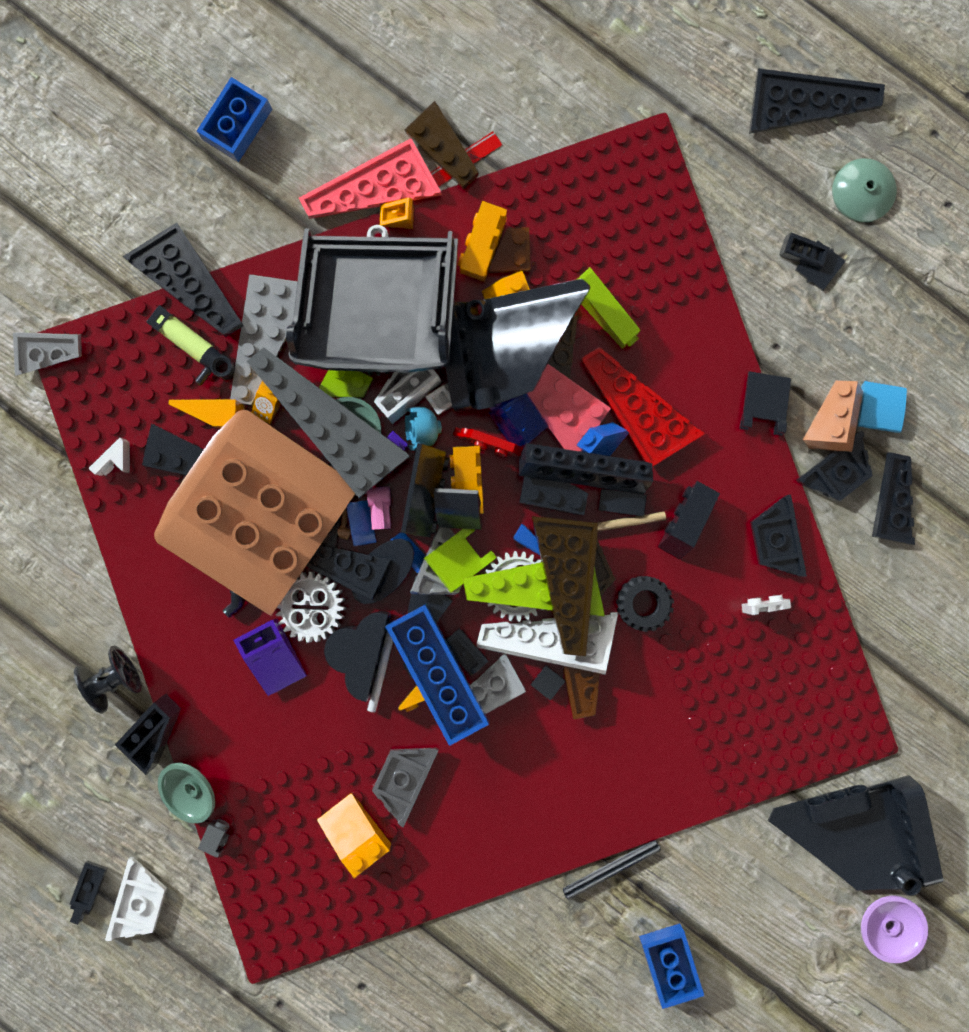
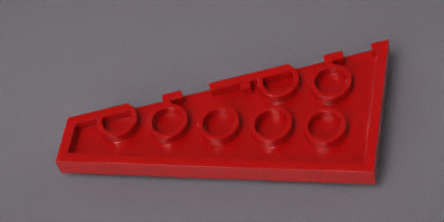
M600 347L581 358L583 365L623 428L629 432V438L645 462L652 463V466L705 434L691 424L686 417L674 410L670 404L648 386L641 383L636 376L624 369L620 363Z

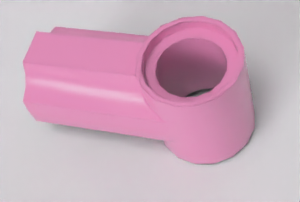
M372 487L367 492L368 505L371 509L372 530L390 529V487Z

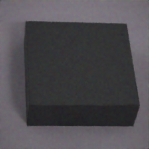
M545 665L531 683V686L551 700L565 683V680Z

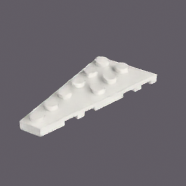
M618 612L604 616H590L586 656L562 654L554 618L542 619V621L536 622L525 620L522 621L523 623L513 624L508 622L482 624L477 647L606 674Z

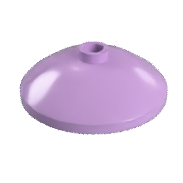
M886 896L873 902L865 911L861 922V934L868 950L878 959L889 963H903L917 956L923 949L928 936V925L923 912L915 903L901 896ZM891 921V926L886 927V924Z

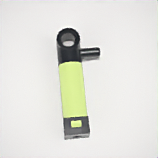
M160 305L146 321L205 367L195 379V382L200 386L204 384L211 373L222 380H230L234 377L235 363ZM227 363V371L220 373V365Z

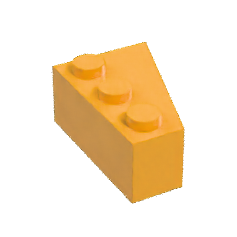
M482 201L479 212L476 213L472 225L474 227L472 233L468 234L465 246H467L465 254L461 253L457 264L460 266L461 274L483 282L485 281L506 225V209Z
M480 446L453 447V455H450V468H454L455 476H451L452 489L478 490L481 501L480 514H483Z

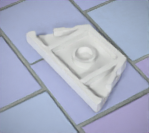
M134 857L128 859L105 938L106 941H112L114 938L133 937L136 934L153 933L156 928L167 887Z

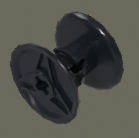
M115 645L111 646L108 651L111 666L100 668L99 673L95 675L84 666L75 667L73 672L74 680L82 697L92 709L100 714L105 713L108 709L106 693L116 691L119 685L122 684L133 693H139L142 690L141 679L134 664L126 653Z

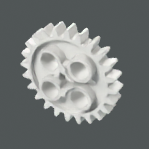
M514 551L513 557L505 553V560L498 556L499 563L496 565L491 562L490 564L494 569H486V572L491 573L515 568L517 565L526 566L540 563L541 560L533 562V554L527 559L525 552L521 554V557H518L517 552ZM495 603L487 604L488 606H496L493 610L494 613L501 610V618L509 614V621L513 619V616H517V620L520 622L521 615H524L529 620V613L531 612L537 616L535 610L537 608L511 607L510 605Z
M309 572L308 576L306 573H301L300 578H297L281 601V604L277 607L281 609V612H278L276 616H282L283 618L279 624L287 625L283 631L291 630L290 637L298 635V641H303L306 637L307 643L312 642L313 638L315 642L320 641L321 637L323 639L329 638L327 632L333 634L335 632L333 626H341L337 620L345 617L340 614L341 610L346 609V607L340 606V603L345 601V598H339L338 595L342 593V590H335L337 582L329 584L331 579L326 577L323 580V575L320 573L316 577L315 572ZM300 590L304 593V599L301 602L297 598V593ZM320 591L324 592L325 594V600L323 602H320L318 599V593ZM293 604H310L312 606H328L329 609H294L292 606ZM298 612L302 613L303 615V621L301 623H299L296 620V615ZM319 613H322L324 616L323 624L317 621Z

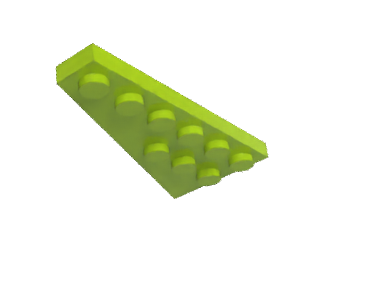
M542 562L463 578L467 600L552 610ZM594 567L590 615L604 616Z

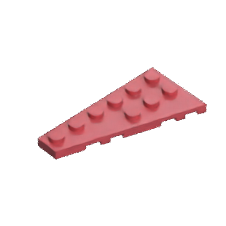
M547 364L535 390L524 394L539 417L556 437L559 444L567 450L581 452L582 450L577 446V443L589 428L599 426L611 409L549 364Z

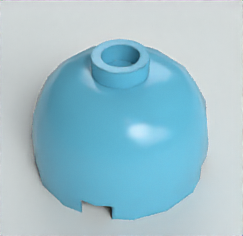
M425 407L407 408L406 411H409L410 415L405 416L406 439L412 442L409 448L412 451L416 450L417 443L432 446L438 438V433H441L442 430L440 420H437L435 414Z

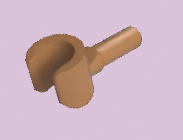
M347 509L342 513V522L338 529L339 537L344 540H349L351 535V529L346 528Z

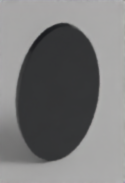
M393 539L383 543L369 554L390 559L392 562L373 600L352 590L353 596L358 602L370 604L380 601L399 587L408 575L414 560V549L409 541Z

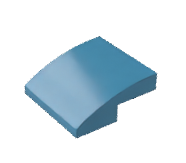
M864 381L861 386L863 394L858 416V426L900 433L905 416L907 388Z

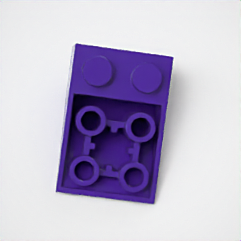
M278 618L234 639L243 660L268 696L307 676L281 624H279Z

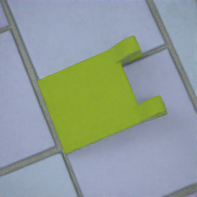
M462 529L424 558L450 593L463 584V578L474 576L497 558L492 551L483 558H480L470 546L466 538L475 529Z

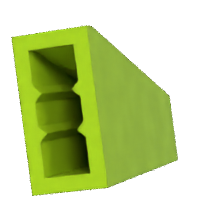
M589 268L578 278L584 279L591 287L581 305L621 348L626 345L632 346L639 339L637 335L641 330L594 271Z

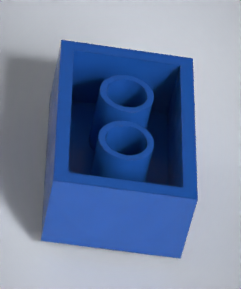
M231 77L197 129V133L203 141L239 163L272 111V107L268 99Z
M680 923L639 936L662 1009L704 996L688 941Z

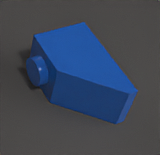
M614 422L589 428L577 443V446L582 452L611 456L629 432Z

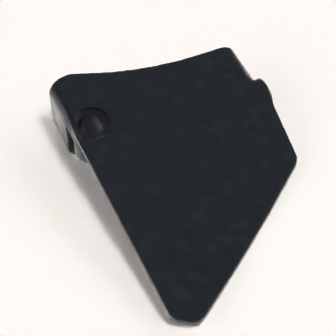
M577 279L484 300L455 302L450 360L447 366H445L453 409L456 412L496 407V404L534 391L567 327L589 293L590 285L584 279ZM479 305H481L482 312L480 315L478 314Z

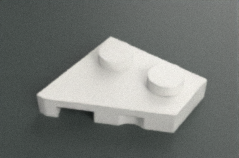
M782 595L769 596L768 601H761V598L747 599L748 603L742 604V612L751 615L764 611L772 612L791 608L790 599H785Z

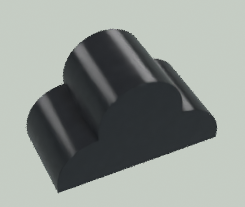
M373 612L366 616L358 626H345L331 634L326 641L324 654L327 663L334 670L345 673L347 690L358 700L367 702L371 696L387 632L385 626L389 624L391 612Z

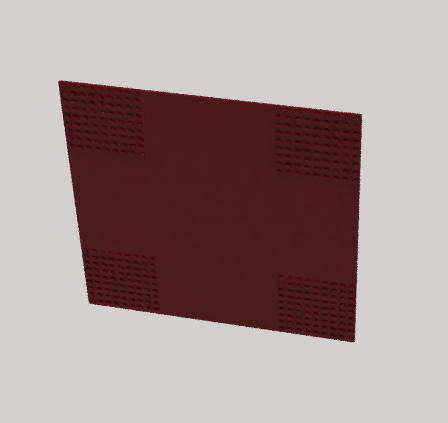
M663 112L478 177L464 190L459 185H455L441 190V196L413 200V229L385 227L389 237L448 238V231H453L454 239H458V264L461 253L465 254L467 248L465 242L468 234L472 233L474 227L472 225L476 213L479 212L482 201L506 209V225L496 252L507 228L529 227L530 272H523L529 289L576 280L586 270L591 268L641 330L637 335L639 339L632 346L626 345L621 348L581 305L575 314L578 317L570 380L609 406L581 361V358L600 347L620 363L624 369L636 376L641 383L648 386L670 404L680 415L686 417L691 424L705 433L653 466V483L645 492V495H647L645 515L665 512L666 520L603 530L597 533V540L615 577V581L606 589L601 597L604 615L618 612L616 599H618L619 590L623 588L622 585L638 576L653 577L665 583L667 589L672 593L671 598L674 599L672 608L674 610L669 615L671 617L669 621L664 622L665 625L663 627L647 632L628 626L618 613L606 674L601 673L599 677V690L594 716L573 719L563 665L506 654L526 692L487 713L489 725L449 746L425 700L417 703L418 707L407 712L405 709L399 710L400 704L414 689L416 683L403 666L404 660L394 642L376 712L367 711L370 698L367 702L354 698L347 690L345 673L334 670L327 663L324 654L327 639L321 637L320 641L315 642L313 638L312 642L307 643L305 637L303 641H298V635L290 637L291 630L285 632L307 676L268 696L243 660L234 639L273 619L278 618L280 622L283 618L282 616H276V614L281 612V609L276 608L270 616L245 600V605L232 617L228 618L224 614L223 609L231 603L230 589L158 544L155 540L154 533L165 508L186 475L142 466L151 423L202 449L206 448L212 437L220 430L169 405V400H230L233 378L222 380L211 373L204 384L200 386L195 382V379L205 367L146 321L160 305L232 360L235 365L241 328L224 337L164 289H159L37 332L81 334V357L38 369L152 702L154 703L164 694H167L181 708L167 742L173 763H183L196 768L207 778L213 789L215 797L213 813L205 821L194 823L200 841L208 825L213 820L221 819L229 823L230 827L227 831L229 838L220 856L216 858L206 852L204 853L246 975L251 984L898 752L895 738L803 485L796 481L799 478V474L784 433L783 436L773 435L775 421L753 418L752 427L748 431L739 429L743 414L748 372L761 373L667 113ZM380 212L313 236L367 237V232L372 226L380 225ZM377 233L374 237H382V235ZM303 239L210 272L241 322L243 320L249 275L298 282ZM457 265L454 303L484 300L483 290L500 279L518 272L489 273L488 270L486 279L483 282L461 274L460 266ZM481 305L478 306V314L480 315L482 312ZM287 340L277 356L318 388L328 370L293 363L289 357ZM223 363L220 365V373L227 371L228 364ZM445 367L433 369L442 382L433 391L442 385L448 384ZM373 372L372 376L369 377L374 380L365 397L358 399L365 401L375 410L380 420L381 434L387 438L394 431L408 445H412L411 440L406 439L405 416H409L410 412H406L392 424L374 402L394 372H389V374L381 372V376H377L376 372ZM426 396L413 406L425 407L431 410L437 420H440L442 426L441 433H438L436 442L430 447L445 451L448 458H450V455H453V447L474 446L473 442L452 436L455 427L474 429L517 444L521 448H524L526 443L564 449L528 400L527 405L521 412L508 417L497 415L490 408L456 412L451 407L437 415ZM281 404L272 423L269 425L329 464L330 462ZM245 405V410L252 412L253 406ZM612 409L609 410L600 425L614 422L623 428ZM628 435L611 455V457L645 462ZM119 438L126 439L130 443L129 473L121 471L115 464L110 473L107 475L103 474L102 476L95 475L89 469ZM487 448L486 451L480 449L483 514H481L483 523L482 529H475L466 540L480 558H483L492 551L496 557L499 556L502 560H505V553L513 557V553L516 551L518 557H521V554L525 552L527 559L533 554V562H536L539 559L541 560L540 555L513 540L521 524L525 525L536 537L532 516L598 523L635 517L636 515L599 511L601 489L604 488L578 484L572 485L588 493L585 514L583 516L519 504L524 476H519V458L507 455L506 458L494 454L495 450ZM406 449L409 458L374 486L390 487L391 506L389 508L391 528L374 530L376 543L360 546L353 545L352 534L349 540L341 539L338 536L337 548L369 555L374 549L390 541L401 532L416 450ZM450 460L448 470H443L442 478L446 479L444 489H452L451 476H455L454 468H450ZM696 481H699L719 492L720 495L695 547L683 558L678 559L658 548V545L665 534L666 527L675 516V509L684 500L682 495L688 485L692 487ZM367 492L360 498L355 494L349 503L368 500ZM791 494L807 574L806 577H800L758 564L750 522L785 495ZM347 517L346 528L350 529L349 518ZM450 528L455 535L462 530ZM405 533L426 556L435 534H431V538ZM497 558L492 561L496 565L499 563ZM489 563L474 576L487 574L486 569L493 570L494 568ZM305 566V568L301 572L306 573L307 576L309 575V572H315V577L318 574V572L310 569L307 566ZM411 567L408 575L396 590L382 600L370 604L358 602L354 598L351 589L337 582L335 590H342V593L338 596L339 598H345V601L341 602L340 606H344L346 609L340 611V614L345 617L337 620L341 626H333L335 631L345 626H358L366 616L376 611L391 612L389 623L406 615L411 598L410 591L418 573ZM331 579L329 584L335 583L336 581ZM463 583L458 594L447 595L453 601L437 621V625L445 640L460 627L477 646L482 624L523 623L522 621L527 619L524 615H521L520 622H518L517 616H513V619L509 621V614L501 618V610L496 613L493 612L496 607L495 605L488 606L487 602L467 600ZM301 590L297 593V598L300 602L304 599V593ZM322 591L318 593L320 602L325 600V594ZM640 591L633 599L634 611L640 616H648L654 612L657 604L654 594L650 591ZM782 595L783 598L790 599L791 608L772 612L764 611L755 615L742 612V604L748 603L747 599L761 598V601H768L769 596ZM293 604L292 606L294 609H329L328 606H312L310 604ZM535 609L537 616L532 612L529 613V620L531 622L554 618L553 610ZM300 612L296 615V620L299 623L303 621V615ZM322 613L317 615V621L320 624L324 622ZM281 624L283 630L287 626L286 624ZM479 648L487 657L488 662L471 676L459 662L458 664L471 685L505 653ZM545 665L565 680V683L551 700L531 686V683ZM438 748L437 755L404 827H401L392 813L385 808L384 803L372 791L391 749ZM350 793L354 794L391 843L389 852L355 878L341 862L317 821L318 818Z

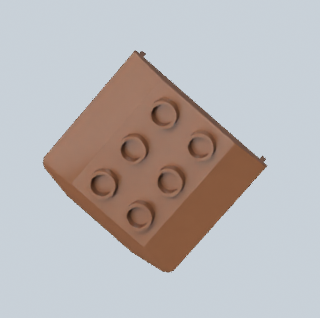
M241 410L212 437L169 500L154 533L155 540L158 544L271 616L355 493L334 468L250 411Z

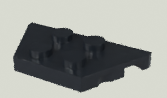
M861 430L855 434L852 452L832 451L797 478V483L835 502L843 500L873 476L871 466L868 463V450H865L864 432Z
M791 494L785 495L750 522L758 564L800 577H806L807 574Z

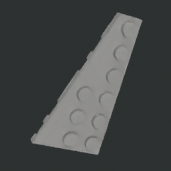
M249 275L242 320L244 326L241 327L230 400H237L244 405L253 406L256 392L262 379L248 364L247 360L263 347L276 357L281 352L287 340V327L293 322L297 281Z

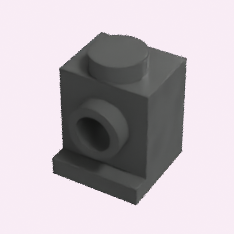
M221 819L213 820L208 825L198 849L218 858L229 838V834H227L230 827L229 823Z

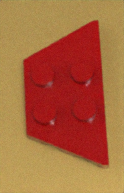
M455 427L452 435L473 442L474 446H480L481 450L493 449L495 450L494 454L505 458L507 455L519 458L524 449L517 444L474 429Z

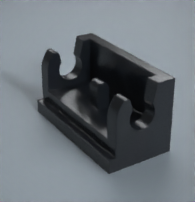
M460 627L446 639L456 660L470 676L488 662L487 657Z

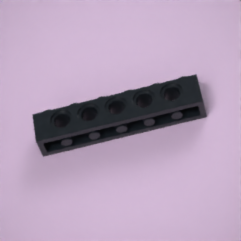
M526 443L519 456V476L645 494L653 483V466L649 462Z

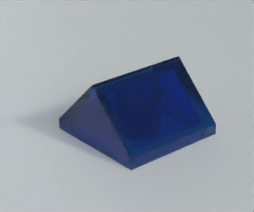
M528 394L507 400L488 412L505 438L518 446L531 442L548 427V423Z

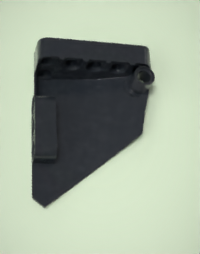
M910 775L868 787L865 785H854L773 808L768 818V822L806 849L857 891L901 889L906 895L914 896L920 892L922 887L925 888L944 881L926 796L921 785Z

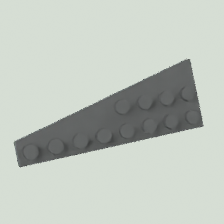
M264 347L247 360L248 364L358 498L363 496L409 458L405 451Z

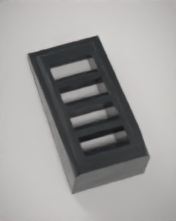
M791 232L785 237L779 256L823 268L830 247ZM792 243H794L793 250H790ZM800 245L803 246L801 253H798ZM812 248L809 257L806 256L808 249ZM817 250L820 251L818 260L814 259Z

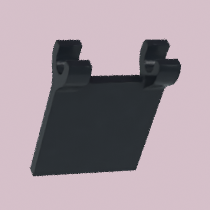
M749 371L739 429L748 431L752 427L753 418L775 421L773 435L783 436V433L785 434L787 430L786 417L791 378Z

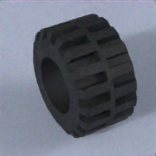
M638 576L622 585L623 588L619 590V596L616 599L617 611L620 614V618L628 626L647 632L649 630H657L656 628L665 625V621H669L671 618L669 615L674 610L672 608L674 599L671 598L672 593L667 589L665 583L653 577ZM640 591H650L656 598V608L648 616H640L633 609V599Z

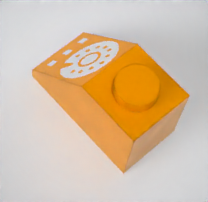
M263 381L256 392L251 413L271 424L281 403Z

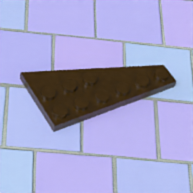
M532 516L562 654L586 656L598 523Z

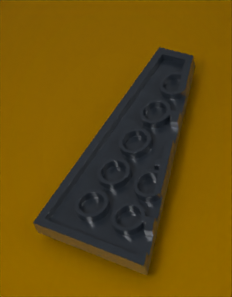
M758 68L749 134L880 109L883 105L885 84Z
M178 223L173 224L122 256L132 266L224 337L229 336L244 326Z

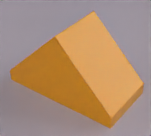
M408 197L381 205V226L413 229L414 204L412 198Z

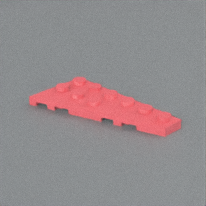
M410 138L299 197V200L309 219L380 207L382 204L408 197L413 200L441 196L442 194L413 140Z

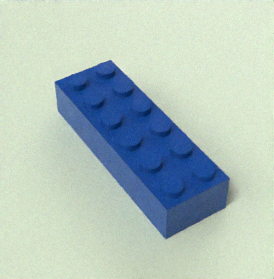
M427 604L385 626L449 746L489 725L485 712Z

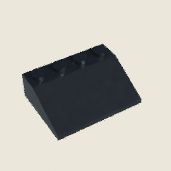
M417 443L401 528L402 533L431 538V534H436L438 523L434 521L436 513L434 488L444 489L446 479H443L442 475L443 470H448L450 458L446 457L445 451Z

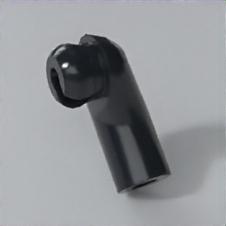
M231 590V603L223 609L224 614L228 618L232 617L245 605V599Z

